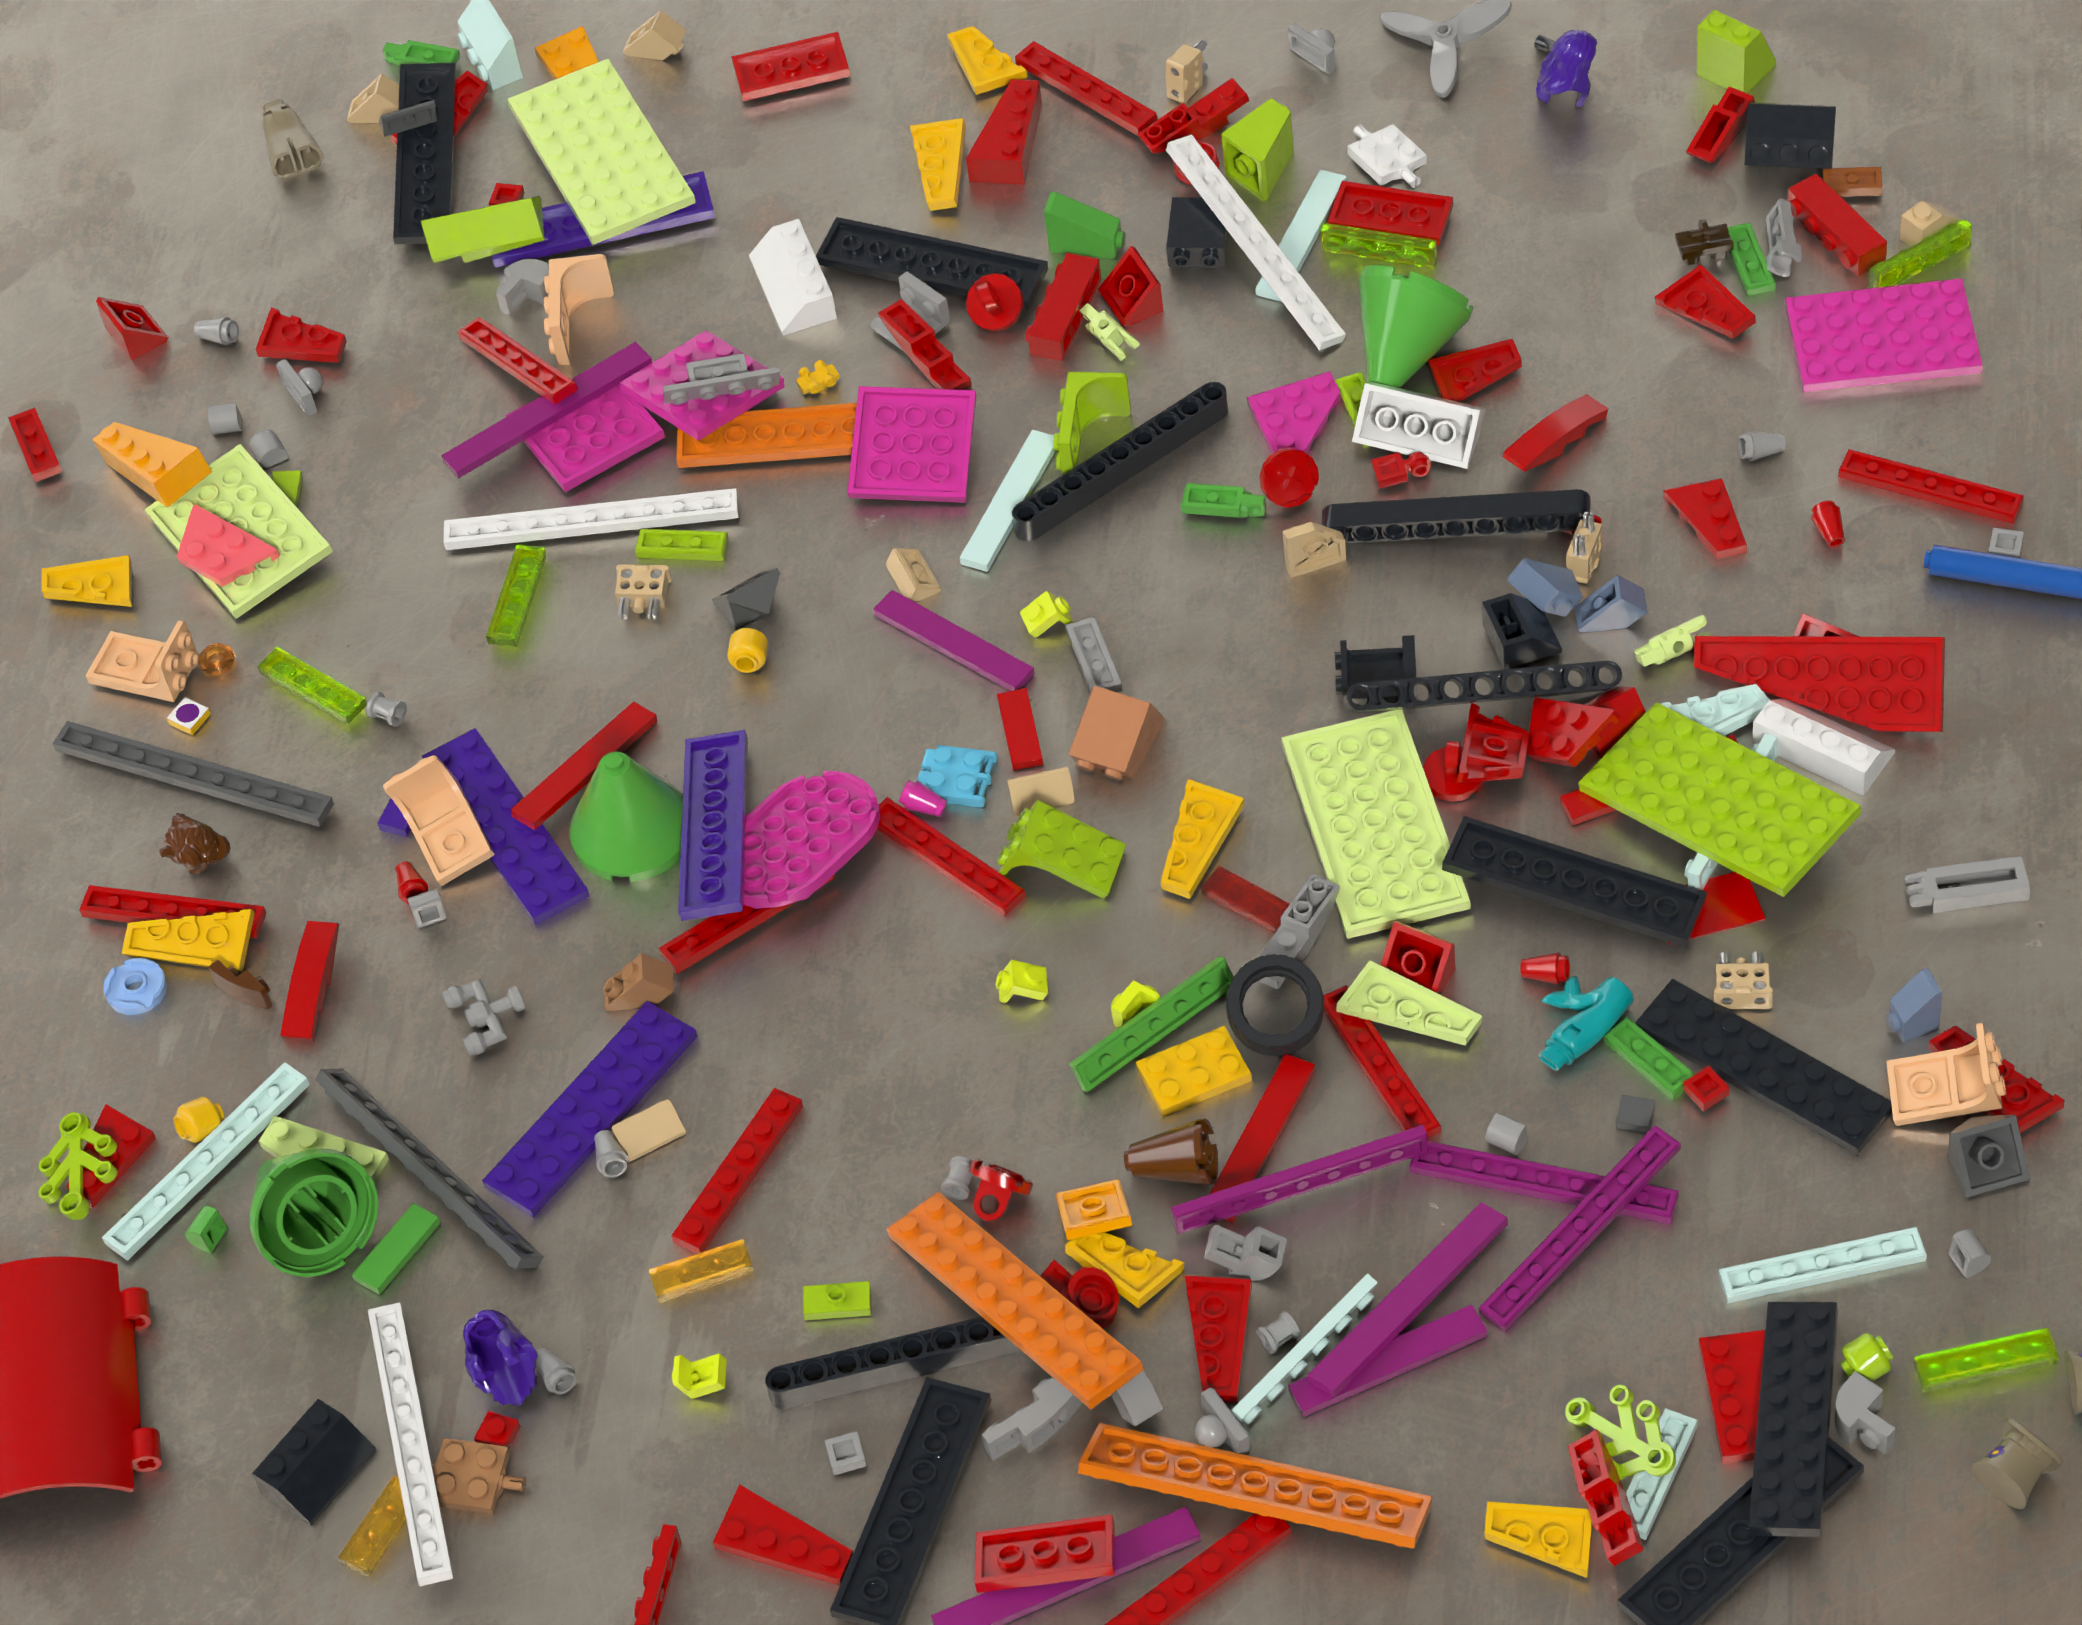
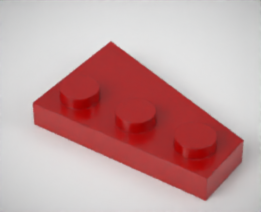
M1701 264L1654 297L1657 305L1732 339L1756 323L1755 315Z
M1513 338L1428 361V368L1440 397L1456 402L1466 399L1522 367V359Z

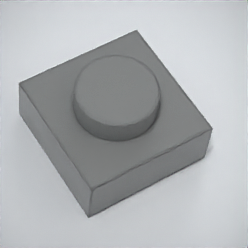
M1993 527L1988 553L2020 558L2024 532Z
M857 1431L824 1440L833 1475L867 1466Z

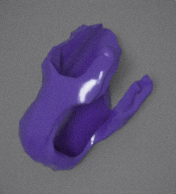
M1577 29L1565 32L1556 40L1550 54L1541 63L1536 87L1538 100H1542L1547 104L1551 95L1561 94L1566 91H1577L1579 94L1575 107H1583L1590 92L1591 83L1588 73L1591 62L1596 55L1597 39L1590 33Z
M482 1310L469 1319L464 1326L466 1371L475 1387L486 1394H493L494 1401L502 1405L512 1404L521 1406L526 1401V1396L531 1395L533 1389L537 1386V1375L535 1374L536 1360L538 1358L537 1352L533 1344L514 1326L513 1322L506 1315L495 1310Z

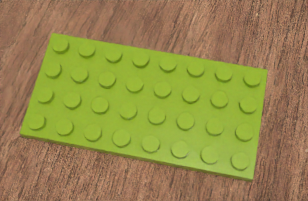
M1657 702L1578 782L1581 792L1782 897H1785L1861 814V805Z

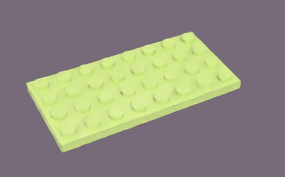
M609 59L597 62L507 99L510 109L592 245L696 203L693 192Z
M1392 710L1281 737L1282 747L1326 878L1340 885L1335 905L1347 939L1390 929L1394 921L1406 925L1471 909L1470 899L1462 876L1442 870V862L1448 852L1450 843L1403 710Z

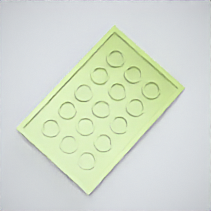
M241 444L208 465L212 473L167 508L156 501L144 509L150 520L177 551L179 550L192 507L195 504L278 550L280 554L278 559L272 561L269 557L254 565L255 571L247 575H241L235 581L223 587L198 574L236 619L333 552L330 544Z

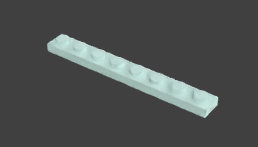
M284 1062L102 1237L105 1245L128 1261L263 1131L274 1116H278L310 1085L307 1077Z

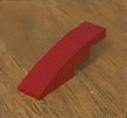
M902 299L878 312L879 318L897 343L937 389L967 390L972 387L971 378L954 363L953 354L936 339L935 330Z
M1585 394L1537 423L1503 452L1502 457L1523 472L1557 458L1563 454L1566 444L1585 436L1588 426L1606 419L1609 408L1588 394Z
M307 921L288 990L280 1034L283 1039L315 1040L318 1013L323 1012L326 985H331L339 923Z
M1596 1429L1568 1445V1450L1579 1494L1587 1501L1593 1527L1601 1534L1607 1560L1613 1566H1616L1643 1551L1644 1548L1615 1465L1600 1432Z

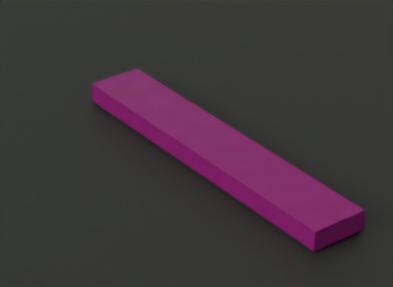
M891 590L873 608L874 616L1009 691L1021 689L1035 674L1034 667L894 590Z
M1471 1304L1394 1338L1335 1398L1309 1383L1308 1376L1289 1384L1288 1389L1302 1416L1306 1417L1488 1336L1487 1329Z

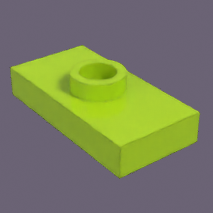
M870 1281L803 1286V1316L805 1321L871 1316Z

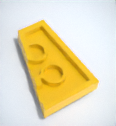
M129 555L42 568L43 596L46 599L132 607L131 559Z
M1487 1501L1484 1531L1486 1540L1588 1578L1592 1520L1589 1509Z

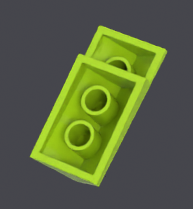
M540 196L421 221L434 263L461 256L466 263L545 240Z

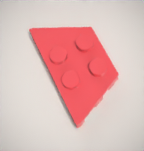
M195 504L192 507L176 557L180 564L223 587L235 581L239 576L255 571L254 565L269 557L274 561L279 558L280 554L273 546Z

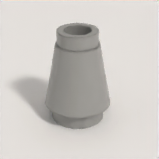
M229 317L196 322L194 334L197 338L229 345L237 340L239 328L236 321L231 320Z
M1747 431L1746 434L1740 435L1738 441L1741 458H1748L1749 461L1784 452L1786 446L1784 435Z
M603 1130L598 1132L594 1137L597 1169L608 1178L618 1177L627 1169L628 1156L611 1131Z
M542 1348L538 1350L536 1368L547 1390L556 1394H564L570 1391L576 1383L575 1369L549 1349Z

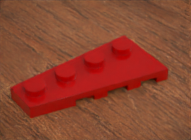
M468 70L456 79L454 137L488 92L487 83ZM397 133L391 135V141L396 145Z
M1955 1025L1929 1040L1928 1048L1932 1053L1952 1050L1966 1046L1976 1039ZM2003 1059L2002 1065L1998 1066L1999 1074L2003 1076L2006 1087V1095L2001 1096L2002 1108L1985 1112L1989 1116L2016 1115L2019 1131L2022 1133L2063 1109L2065 1100L2057 1094L2052 1096L2042 1089L2041 1083L2032 1077L2026 1078L2014 1070L2015 1066L2012 1063Z
M1184 1275L1202 1392L1211 1387L1224 1403H1238L1252 1281L1251 1279Z
M1765 1330L1699 1338V1349L1722 1464L1749 1461L1755 1458Z
M740 1484L713 1540L715 1549L838 1586L842 1582L853 1555V1550Z

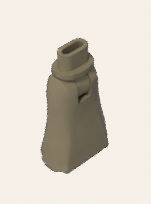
M281 99L266 103L263 106V129L273 174L280 177V179H284L319 167L324 159L323 152L305 128L297 113Z

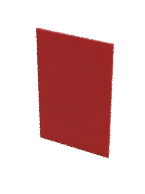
M1736 872L1709 878L1702 890L1707 892L1706 902L1691 938L1766 919L1748 878Z

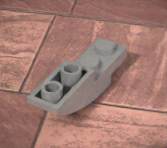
M1311 874L1281 916V926L1259 957L1281 954L1293 957L1303 963L1330 914L1340 891V885ZM1280 976L1265 977L1259 980V982L1278 990L1286 978Z
M1053 1377L1043 1379L1032 1389L1034 1403L1020 1407L1014 1415L1002 1422L992 1424L986 1432L982 1433L985 1452L992 1461L1020 1444L1030 1453L1058 1432L1070 1420L1082 1402Z

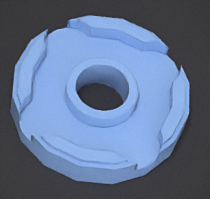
M131 958L124 961V965L118 968L115 966L110 970L104 980L103 991L109 1006L116 1012L136 1015L152 1010L162 1001L167 991L168 982L163 970L155 961L146 958ZM142 982L138 989H128L132 983Z

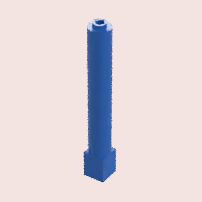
M1935 544L1932 550H1926L1923 568L1929 569L1928 575L2082 599V568Z

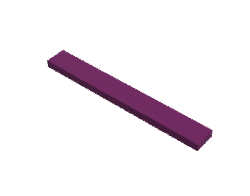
M635 341L572 378L576 382L578 390L558 404L554 405L543 396L441 455L443 463L458 479L619 385L624 379L651 364V357Z
M1423 1125L1173 1206L1171 1207L1173 1226L1176 1233L1181 1234L1426 1154L1428 1152L1427 1133Z
M1654 1125L1479 1307V1313L1505 1333L1681 1150V1143Z
M1427 1141L1428 1152L1412 1158L1410 1163V1173L1576 1206L1605 1177ZM1647 1184L1619 1214L1672 1224L1679 1191Z
M1481 1202L1307 1374L1309 1383L1335 1398L1508 1225L1507 1217Z
M1184 1507L1116 1536L1115 1575L984 1592L931 1615V1619L934 1625H1004L1201 1540V1535L1187 1507Z

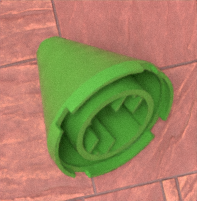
M1369 265L1362 269L1358 280L1368 382L1401 388L1469 321L1473 306L1470 305L1469 309H1467L1466 306L1469 300L1464 295L1424 275L1410 272L1409 276L1394 274L1395 267Z
M622 752L606 754L600 760L571 818L569 834L577 859L592 874L611 881L613 876L629 877L630 882L640 881L668 870L680 860L683 793L677 787Z
M311 1149L266 1160L258 1170L250 1211V1230L257 1249L275 1268L293 1276H319L342 1267L346 1264L344 1259L357 1247L361 1250L374 1230L379 1206L374 1181L354 1158L333 1149Z

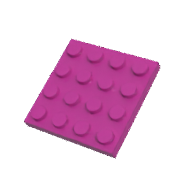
M705 330L621 381L620 389L621 392L699 441L783 389L785 385L784 378L780 376L779 385H775L768 390H759L757 388L746 390L739 395L728 393L717 395L709 400H702L701 398L688 400L680 405L664 404L663 386L689 382L686 363L743 354L740 350ZM744 354L748 372L768 369Z
M619 384L525 439L523 442L564 492H567L665 438V435L660 425L640 403L621 392ZM522 406V407H520V408L514 410L513 412H511V413H509V414H507V415H505V416L507 417V416L513 414L514 412L518 411L519 409L523 408L524 406Z
M859 386L848 497L966 503L977 398L976 391Z

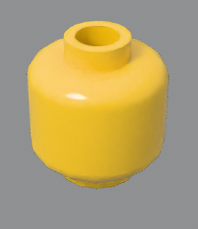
M741 628L735 631L730 637L727 653L728 661L732 667L743 673H751L761 669L765 664L767 656V637L762 632L753 628Z
M201 1096L178 1107L176 1116L173 1118L174 1126L178 1135L183 1140L187 1139L189 1142L198 1143L203 1141L221 1124V1121L224 1120V1113L217 1102L213 1103L209 1098Z

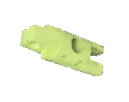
M1089 303L1080 309L1084 319L1088 322L1085 328L1120 361L1126 358L1124 351L1119 347L1124 341L1133 349L1140 345L1104 309L1099 313Z
M1699 615L1675 628L1652 637L1648 640L1649 643L1634 651L1636 661L1644 667L1653 663L1659 665L1669 661L1671 658L1673 659L1684 654L1686 651L1694 649L1695 636H1711L1709 632H1700L1690 636L1691 633L1707 625L1706 617Z

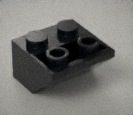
M1509 593L1482 602L1483 627L1504 670L1562 653V647L1545 612L1537 608L1528 599Z

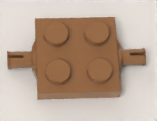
M443 1438L438 1457L432 1465L440 1507L494 1515L497 1500L504 1489L523 1492L525 1490L524 1486H526V1478L507 1475L506 1467L510 1456L509 1448Z

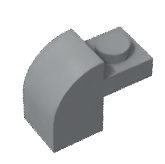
M524 259L514 262L504 269L507 281L501 284L496 292L501 312L511 315L527 297L544 305V297H549V293H546L544 276H549L548 263L537 259Z
M1215 1224L1209 1231L1204 1258L1229 1268V1277L1251 1279V1281L1263 1280L1272 1276L1281 1268L1287 1238L1259 1226L1245 1237Z
M1144 1371L1111 1394L1122 1418L1134 1426L1164 1409Z
M1856 1371L1841 1386L1837 1393L1835 1406V1427L1837 1433L1848 1445L1858 1436L1867 1447L1878 1449L1886 1455L1894 1446L1895 1427L1876 1415L1882 1408L1883 1389Z

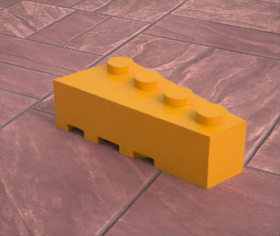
M113 422L110 426L104 428L100 434L92 439L107 465L167 508L212 473L198 447L117 422Z

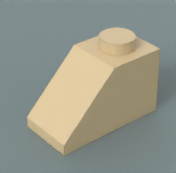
M659 11L630 34L622 53L626 56L663 61L669 55H676L684 45L682 39L686 29L663 11Z
M381 73L351 101L346 121L350 123L379 124L381 115L398 111L399 84Z
M1920 201L1901 215L1900 240L1921 255L1960 227L1962 220L1940 205Z

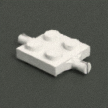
M1362 124L1354 128L1353 133L1360 140L1347 146V155L1379 185L1382 186L1398 179H1404L1412 188L1420 184L1421 179L1413 171L1427 164V155L1394 124L1375 133H1370Z

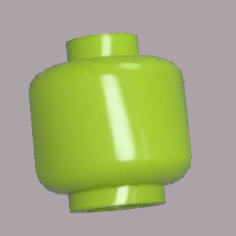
M1864 1333L1843 1346L1842 1353L1845 1360L1841 1361L1840 1364L1848 1377L1856 1371L1873 1382L1890 1371V1360L1894 1359L1880 1335L1874 1337L1871 1333Z

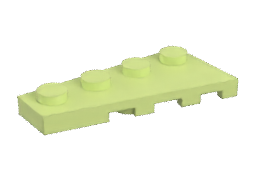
M1369 960L1338 1001L1336 1012L1465 1046L1482 1024V1015Z
M277 1116L272 1118L259 1140L261 1148L275 1157L319 1148L343 1152L354 1158L373 1179L374 1184L389 1160L387 1153Z

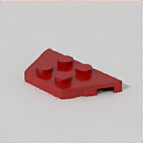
M1535 697L1526 754L1535 761L1576 767L1586 756V753L1602 739L1598 733L1610 721L1616 724L1622 715L1614 709Z
M1471 703L1457 782L1468 783L1522 778L1529 732L1519 726L1508 723L1507 720L1498 715H1495L1492 720L1479 713L1480 706Z

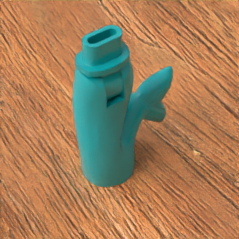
M1573 976L1565 983L1563 991H1555L1546 995L1541 1000L1543 1003L1561 1009L1570 1008L1580 1013L1566 1019L1556 1027L1551 1034V1038L1545 1042L1546 1048L1539 1053V1059L1555 1071H1558L1564 1064L1571 1065L1575 1059L1595 1046L1634 1001L1631 990L1619 979L1609 977L1594 990L1582 994L1578 977Z

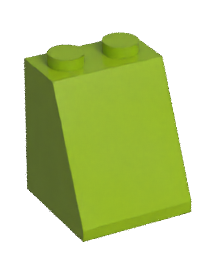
M1715 9L1697 26V75L1725 89L1729 86L1748 93L1776 65V59L1762 32Z
M1272 98L1221 133L1225 174L1263 202L1269 198L1294 152L1291 111L1285 105L1279 104Z

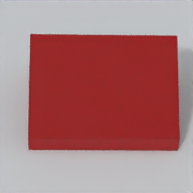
M1130 246L1098 288L1116 317L1125 327L1164 312L1160 282L1136 248Z
M103 297L97 298L96 303L106 330L131 361L167 342L169 337L143 305Z
M1616 686L1583 704L1614 709L1622 715L1616 724L1610 721L1598 733L1602 739L1592 749L1600 758H1603L1646 713L1635 687Z
M1394 921L1381 966L1441 995L1456 970L1454 943Z

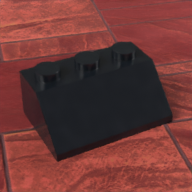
M1749 102L1744 165L1832 169L1836 106Z
M317 1399L253 1471L252 1475L262 1495L312 1526L377 1450L342 1413Z

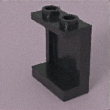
M1172 197L1166 244L1168 266L1180 268H1224L1226 264L1225 245L1227 229L1202 197Z
M1414 635L1402 636V648L1348 650L1347 641L1340 640L1341 652H1335V669L1341 670V676H1335L1336 695L1342 694L1343 699L1346 690L1357 683L1417 678ZM1415 685L1414 690H1413L1414 696H1415L1416 698H1417V685ZM1391 687L1384 688L1383 699L1388 703H1395L1398 697L1397 692ZM1361 690L1353 691L1351 696L1353 703L1357 706H1364L1367 702L1365 693Z

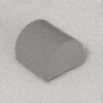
M236 403L208 407V421L212 435L242 431V417Z
M272 430L260 431L250 441L251 450L263 470L289 459L280 439Z
M437 888L407 898L417 929L447 919Z
M1495 1113L1487 1128L1485 1140L1492 1145L1518 1155L1528 1141L1525 1124L1500 1113Z
M1965 1229L1954 1233L1948 1255L1964 1277L1968 1279L1987 1268L1992 1258L1971 1229Z

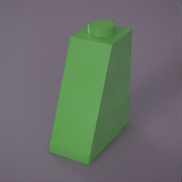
M1050 192L1044 211L1049 252L1116 259L1119 248H1124L1126 238L1125 231H1121L1120 219L1057 192Z

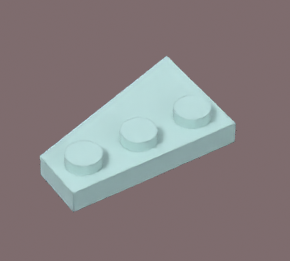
M1754 684L1719 691L1716 697L1700 700L1699 696L1687 698L1686 703L1671 705L1670 702L1661 703V705L1725 736L1753 722L1770 699Z

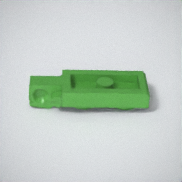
M411 40L402 45L386 42L383 48L385 61L397 66L414 63L457 64L460 59L459 50L455 48Z
M1187 483L1180 507L1181 513L1244 518L1248 517V515L1250 517L1265 516L1267 505L1265 496L1252 495L1251 492L1245 491V487Z

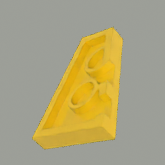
M974 26L947 34L948 42L975 95L1009 85L1011 79L1024 80L1028 78L1025 68L1014 64L1007 53H1001L994 47V43Z
M1105 1232L1072 1239L1065 1244V1253L1084 1268L1094 1267L1106 1272L1114 1281L1118 1293L1137 1308H1140L1184 1271L1185 1262L1174 1258L1172 1262L1157 1257L1156 1251L1145 1248L1143 1251L1126 1245L1124 1239Z

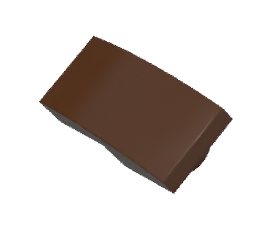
M219 960L208 966L215 985L230 997L257 1008L268 1009L272 1006L268 996L270 988L260 976L255 978L248 970L239 975L232 966L227 968Z

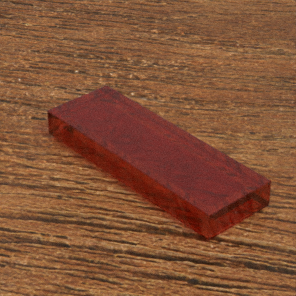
M1218 866L1201 886V893L1273 933H1276L1281 926V916L1290 905V903L1221 866Z

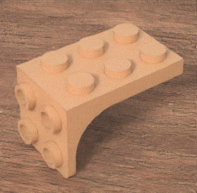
M603 254L549 260V276H544L545 291L549 293V297H544V307L546 314H549V318H544V329L546 335H551L549 338L551 355L556 354L558 366L570 365V318L575 309L587 301L609 298L614 295L607 258Z
M179 620L176 623L166 643L110 631L88 670L86 679L88 684L174 702L179 692L184 690L186 679L191 670L197 666L199 654L185 621Z
M433 755L421 759L415 766L403 773L394 775L383 785L385 792L405 817L436 881L441 886L495 855L457 778L437 756Z
M1984 1023L1976 1024L1978 1038L1966 1046L1886 1061L1893 1121L1896 1126L2002 1108L2001 1096L2006 1095L2004 1078L2002 1075L2000 1076L1998 1066L2002 1065L1999 1045L1995 1044L1993 1032H1987Z

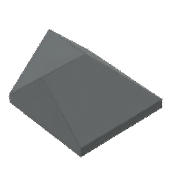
M778 568L762 571L713 598L712 601L731 625L738 629L761 615L769 614L780 572Z
M2016 1115L1971 1117L1950 1132L1947 1158L1966 1198L2031 1180Z

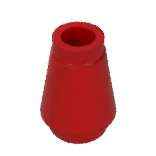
M1830 500L1816 504L1811 510V520L1827 543V546L1835 548L1845 542L1840 507Z
M404 861L396 866L398 896L409 905L407 898L427 892L428 884L413 867L412 863Z
M1558 952L1522 959L1520 966L1521 977L1560 985L1561 982H1567L1570 976L1569 957L1561 956V953Z

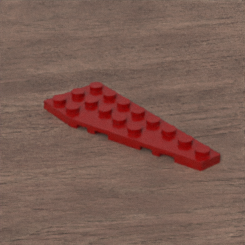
M1695 636V668L1747 686L1756 684L1764 692L1876 731L1943 732L1945 637Z

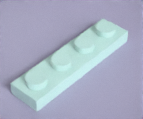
M1666 1408L1659 1420L1663 1442L1669 1444L1675 1452L1676 1465L1669 1474L1660 1477L1652 1476L1647 1471L1635 1474L1626 1492L1640 1538L1644 1540L1649 1535L1698 1427L1697 1419ZM1658 1453L1656 1455V1457L1654 1458V1463H1657L1660 1460L1661 1453Z

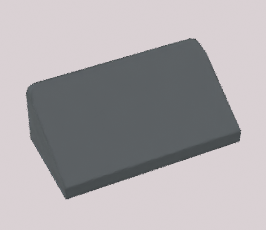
M432 100L381 115L379 125L384 137L436 122L435 102Z

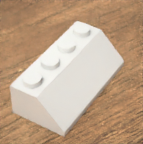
M796 219L773 226L749 254V258L782 336L837 319L832 292L800 220Z
M1368 382L1364 385L1352 442L1400 452L1406 455L1422 452L1432 461L1468 469L1480 436L1486 408L1375 382Z
M1787 699L1769 700L1753 721V745L1759 744L1765 733L1776 736L1778 757L1862 796L1865 795L1895 754V749Z

